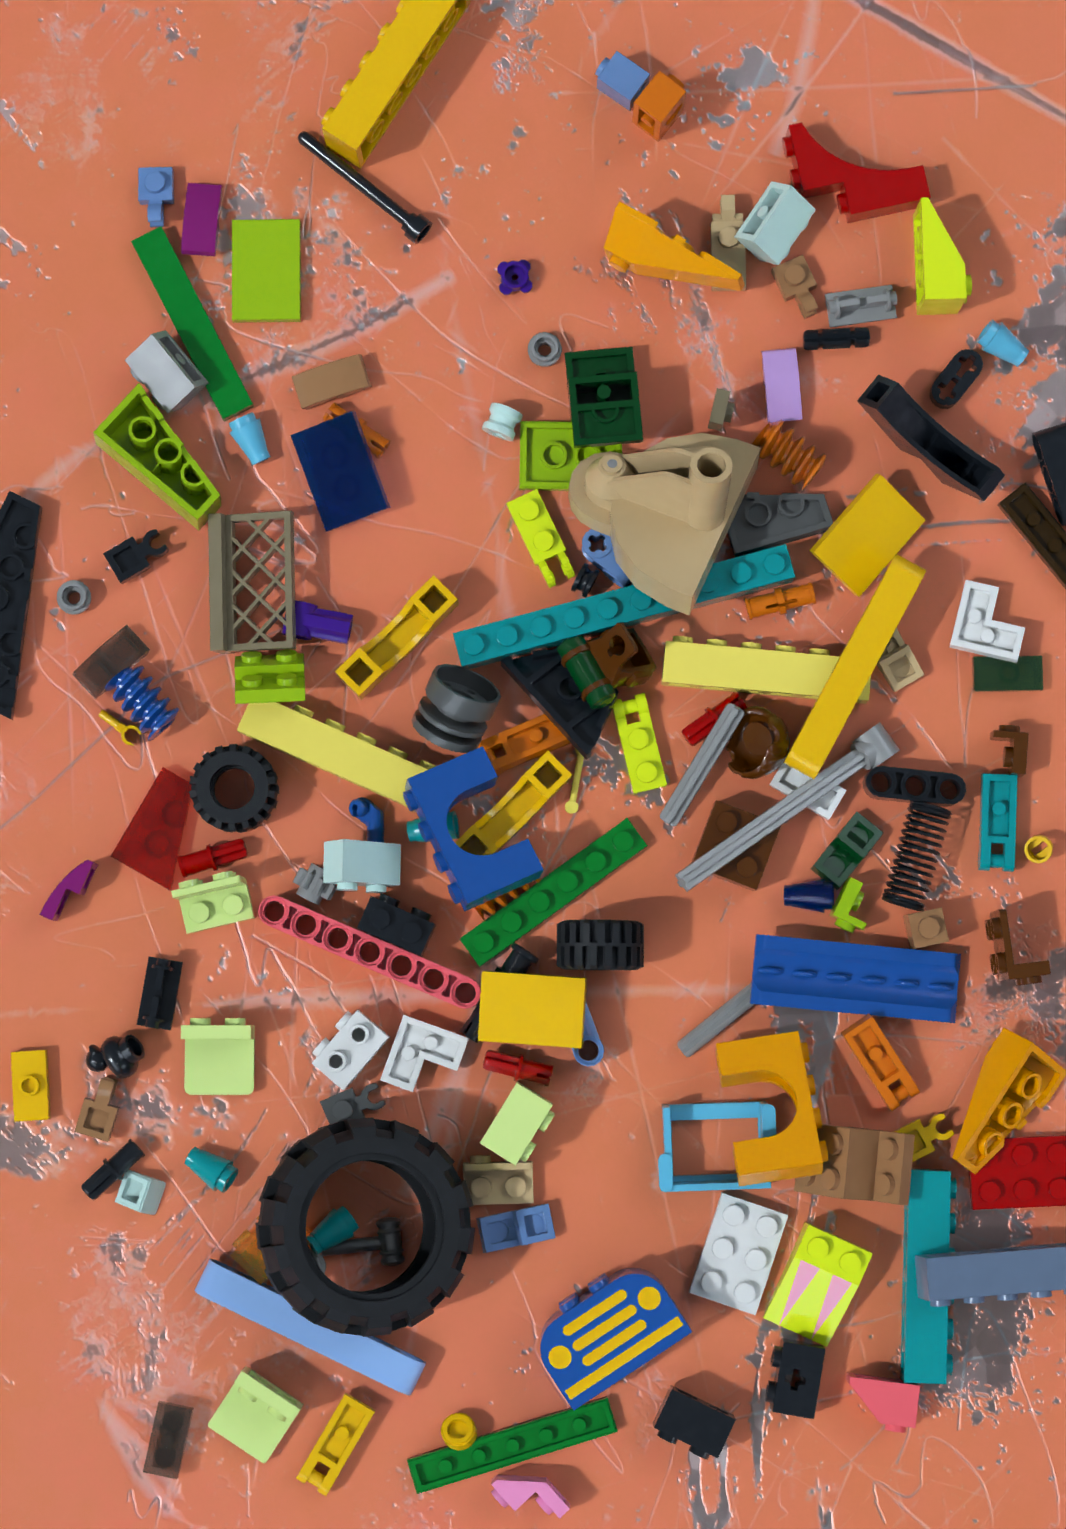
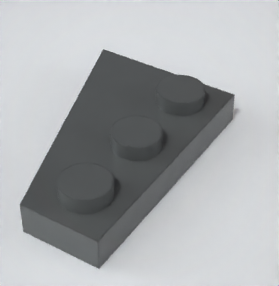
M747 492L727 534L734 556L739 557L824 533L833 524V520L824 494L782 493V495H760L759 492Z

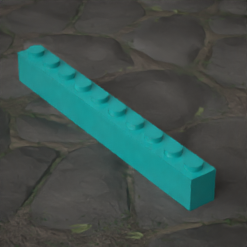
M784 544L713 563L693 609L792 583L795 574L787 545ZM634 585L459 631L453 633L462 668L473 669L499 662L508 656L514 658L532 653V651L561 645L565 639L573 636H583L584 639L596 636L620 622L629 627L681 612L664 606L636 589Z

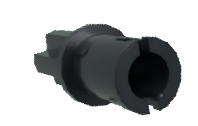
M129 1139L109 1160L106 1158L103 1160L104 1165L82 1184V1190L89 1198L96 1200L118 1179L122 1181L124 1179L122 1175L141 1157L145 1156L144 1152L132 1139Z

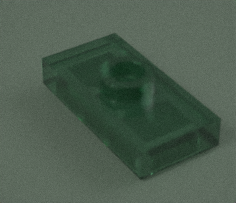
M1019 656L1017 663L992 657H973V692L1042 691V656Z

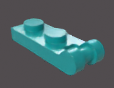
M981 774L978 870L989 871L990 867L1002 868L1004 872L1014 871L1018 775ZM991 844H1003V853L991 854Z

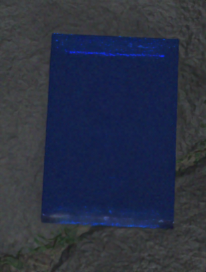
M350 411L291 435L326 532L391 508L355 411Z

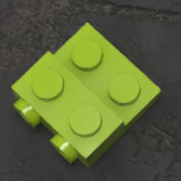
M285 649L277 651L274 655H262L259 651H247L242 653L241 656H235V704L305 701L304 653Z

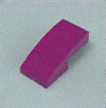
M188 183L182 229V254L216 256L222 185Z
M86 860L73 869L51 893L39 915L53 921H58L71 891L85 895L98 864Z

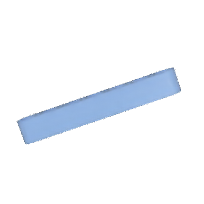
M209 1259L194 1290L197 1294L409 1396L412 1395L426 1365V1362L375 1336L363 1337L360 1335L341 1334L313 1324L292 1310L293 1307L281 1294L275 1291L274 1287L214 1259Z

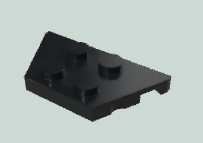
M557 648L553 650L541 649L532 651V655L512 659L511 656L503 658L501 660L503 669L586 760L590 758L618 698L619 691L614 689L616 696L609 705L604 708L591 710L587 701L583 702L581 692L569 671L561 664L562 658Z

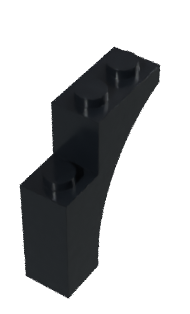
M878 375L857 400L901 451L921 459L941 483L981 501H985L1005 476L998 466L971 450L937 423L898 382Z

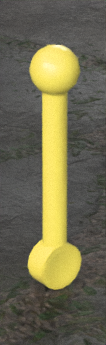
M576 748L577 761L570 800L565 804V810L569 814H574L578 811L576 799L584 757Z

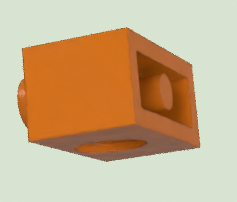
M659 70L634 101L632 122L659 142L683 113L686 90L683 89L685 87L684 84L674 75L668 74L666 76Z

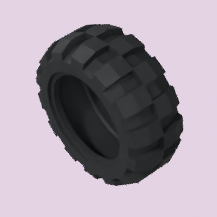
M373 1117L348 1119L318 1128L317 1131L304 1139H299L280 1157L282 1159L273 1174L268 1176L259 1198L261 1208L259 1222L255 1223L257 1249L261 1250L266 1267L264 1272L275 1291L281 1294L293 1307L292 1310L313 1324L334 1332L369 1337L389 1335L392 1331L406 1326L413 1327L434 1313L433 1309L445 1297H451L464 1276L461 1270L467 1254H472L475 1228L471 1227L469 1207L474 1205L466 1180H461L453 1167L455 1161L437 1142H431L419 1134L418 1129L395 1120L386 1121L374 1119ZM359 1161L378 1163L398 1173L414 1191L423 1217L421 1244L410 1266L391 1283L369 1291H350L331 1281L315 1263L306 1237L308 1209L319 1186L338 1169Z

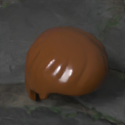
M751 706L743 709L745 715L731 736L726 750L729 751L732 762L728 763V767L733 773L739 774L743 778L756 779L771 774L782 765L789 753L790 738L788 736V729L780 717H777L766 708Z

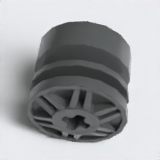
M450 664L438 665L433 670L425 688L427 696L422 697L418 704V709L413 715V727L421 736L435 745L454 752L468 753L478 748L482 736L487 729L486 721H489L493 716L501 698L500 692L491 681L470 669Z

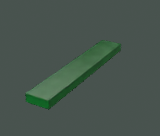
M162 226L132 240L131 242L194 365L209 382L206 388L223 421L225 422L254 407Z
M606 1396L587 1402L574 1411L572 1408H568L478 1436L473 1445L465 1450L457 1451L446 1446L407 1458L416 1493L419 1494L618 1432L608 1397Z

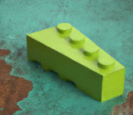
M138 383L93 432L96 445L199 531L207 523L208 514H215L221 507L220 494L195 459L193 460L177 434L167 424L159 409L154 406L143 387Z

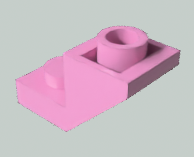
M496 1475L491 1481V1485L495 1488L491 1493L504 1508L510 1505L516 1511L536 1492L539 1495L535 1499L536 1502L548 1515L554 1512L560 1519L570 1509V1503L547 1477Z

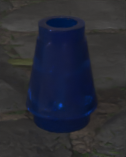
M825 879L785 885L784 906L825 913V910H833L834 883L825 882Z

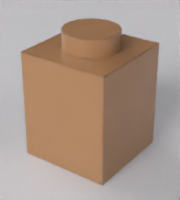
M942 907L903 916L910 949L949 942Z

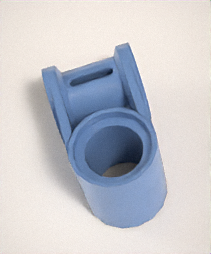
M593 529L587 531L582 539L583 556L619 587L629 586L631 581L616 563L610 536ZM599 539H602L604 541V551L597 549L595 552H592L590 540L597 542Z

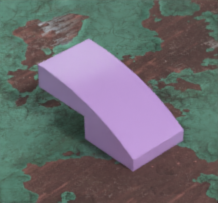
M796 348L761 351L768 423L777 422L781 419L783 421L802 420Z

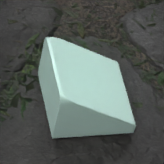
M128 1169L124 1173V1179L121 1182L115 1202L140 1213L155 1215L166 1183Z

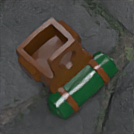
M623 622L607 629L598 638H593L586 642L583 636H573L565 639L557 648L562 658L561 664L569 671L581 692L583 702L587 701L591 710L604 708L609 705L616 696L614 689H617V687H634L646 683L657 668L634 628L627 629Z

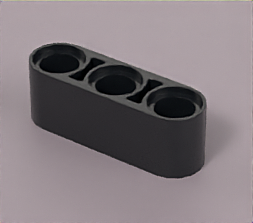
M1066 423L1033 432L1032 442L1057 519L1061 526H1066Z
M879 766L870 770L864 776L862 782L865 793L870 798L906 803H910L909 801H921L946 807L961 801L966 793V784L960 776L953 773ZM874 774H882L887 778L888 788L885 792H878L873 789L871 779ZM914 777L921 781L923 789L920 795L914 796L907 792L905 784L908 778ZM943 781H950L956 786L957 793L954 799H946L942 796L940 786Z

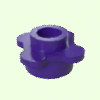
M528 261L501 262L498 265L497 272L501 275L502 282L499 285V290L502 294L510 295L514 291H521L523 293L531 291L533 284L529 280L528 272L531 266ZM512 275H517L518 279L513 280Z

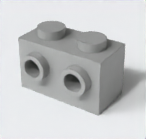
M166 330L151 334L125 359V362L130 367L132 376L147 387L152 394L154 403L167 413L182 409L209 383Z

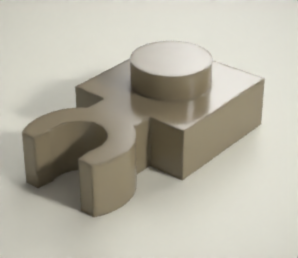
M717 388L708 424L709 429L721 431L724 422H731L735 405L734 402H729L731 391Z

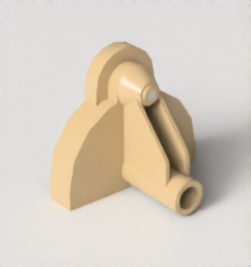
M698 433L667 438L649 449L638 453L621 454L611 451L596 453L582 460L572 472L568 491L571 511L584 525L610 536L616 563L636 589L664 606L690 616L757 469L761 448L738 439Z

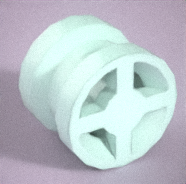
M491 403L489 408L491 415L489 420L483 423L482 430L497 438L513 441L516 435L514 428L517 423L521 422L523 415L506 405Z

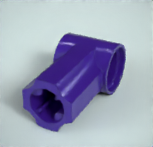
M295 600L297 639L312 640V638L348 645L353 615L319 609L317 605ZM283 624L281 634L286 636V626Z

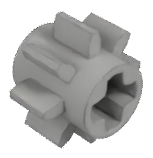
M311 863L308 870L300 867L293 880V883L299 885L296 894L317 905L320 904L322 898L331 900L337 889L335 884L323 883V868L314 863Z

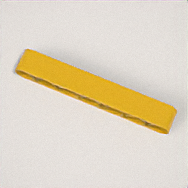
M895 554L787 754L784 764L812 779L816 778L927 571L926 569Z

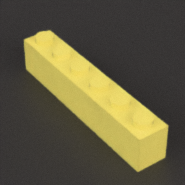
M673 636L672 641H666L664 646L661 685L817 700L840 656H830V650L811 648L809 649V654L796 653V647L776 645L775 650L761 649L762 644L753 642H742L741 647L727 646L726 640L707 639V644L693 643L692 637ZM871 676L856 703L866 704L869 701Z
M282 702L249 703L237 728L240 734L406 807L403 792L406 791L407 779L436 767L424 760H421L419 765L406 760L408 757L407 753L392 746H389L388 751L375 746L377 740L358 732L356 737L344 733L346 726L327 718L325 724L312 718L314 712L299 705H295L292 710L281 705Z

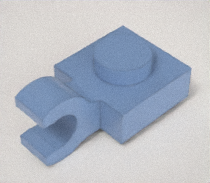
M172 167L138 168V201L140 205L148 204L147 218L148 222H150V227H164V204H174V171Z

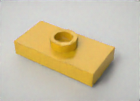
M47 1050L11 1052L14 1122L51 1119Z

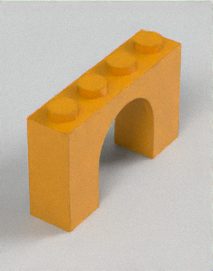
M799 1031L716 1043V1059L721 1088L756 1082L771 1083L785 1090L792 1098L796 1108V1115L792 1123L781 1133L770 1137L733 1142V1156L738 1185L746 1186L822 1174L823 1162L828 1161L826 1141H819L817 1129L822 1128V1119L819 1107L813 1108L811 1096L816 1095L813 1074H806L805 1063L810 1062L807 1042H800Z

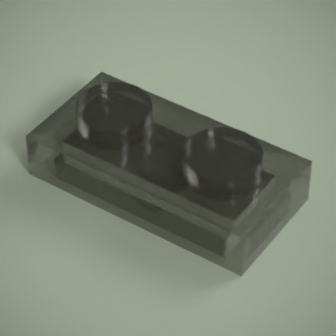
M164 1401L158 1402L143 1472L173 1479L179 1478L194 1408Z

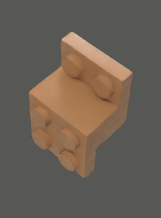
M822 1124V1128L817 1129L819 1141H826L828 1161L823 1162L822 1174L795 1178L794 1191L840 1199L908 1205L915 1135Z

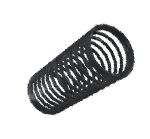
M909 801L910 804L907 809L912 814L905 815L909 821L903 822V825L908 829H902L901 832L905 836L899 837V840L904 844H897V848L901 851L894 852L900 859L892 860L897 866L890 867L894 873L888 874V877L893 881L886 882V885L890 888L884 889L885 893L882 894L883 897L881 898L894 905L916 911H924V904L891 892L927 900L925 896L906 891L894 885L927 893L930 892L929 889L915 886L895 877L931 885L930 881L907 875L898 870L913 872L931 878L934 877L933 874L913 869L899 862L936 870L934 866L911 860L902 855L917 857L937 863L938 860L914 853L903 847L940 855L938 851L920 847L906 840L917 841L938 848L943 846L906 832L917 833L943 841L945 839L942 836L924 832L909 825L926 827L942 833L947 831L910 817L921 818L948 826L949 823L946 821L928 817L913 810L945 819H950L952 813L945 808L933 804Z

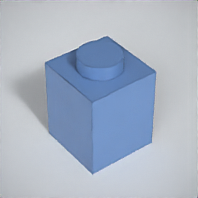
M618 51L615 52L611 59L606 57L595 73L598 76L597 89L629 111L633 107L634 101L649 84L650 73Z

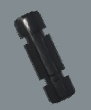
M866 327L855 328L854 331H850V328L823 329L821 333H818V330H806L803 333V346L805 350H818L819 347L823 349L850 348L851 345H855V348L869 346L870 332Z

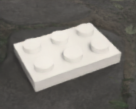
M721 1192L689 1293L756 1315L788 1215Z

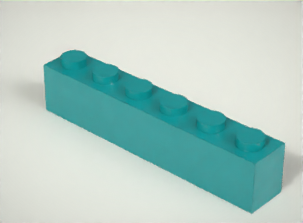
M912 1168L909 1203L904 1205L900 1379L904 1383L946 1384L947 1375H952L953 1356L952 1354H947V1340H953V1319L948 1318V1306L933 1307L930 1306V1301L918 1298L915 1255L955 1252L954 1248H949L950 1234H955L956 1215L955 1213H950V1199H956L957 1181L956 1178H951V1171L944 1169Z

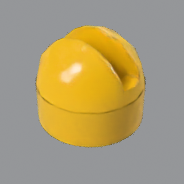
M1034 835L1026 842L1024 852L1031 862L1043 863L1051 857L1053 844L1044 835ZM1044 841L1047 847L1034 855L1031 850Z

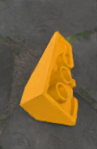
M619 201L604 244V251L609 260L608 263L613 268L623 273L629 270L637 275L737 291L743 290L745 284L741 273L707 252L700 251L699 255L695 254L694 248L685 242L686 239L678 234L671 237L666 236L657 227V221Z

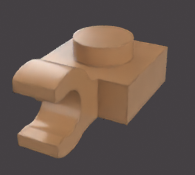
M800 255L773 267L771 273L785 302L795 298L804 319L817 314V303L809 292L816 289L817 283L804 256Z
M106 1076L101 1078L96 1098H84L74 1132L106 1142L110 1141L120 1108L110 1104L118 1080Z

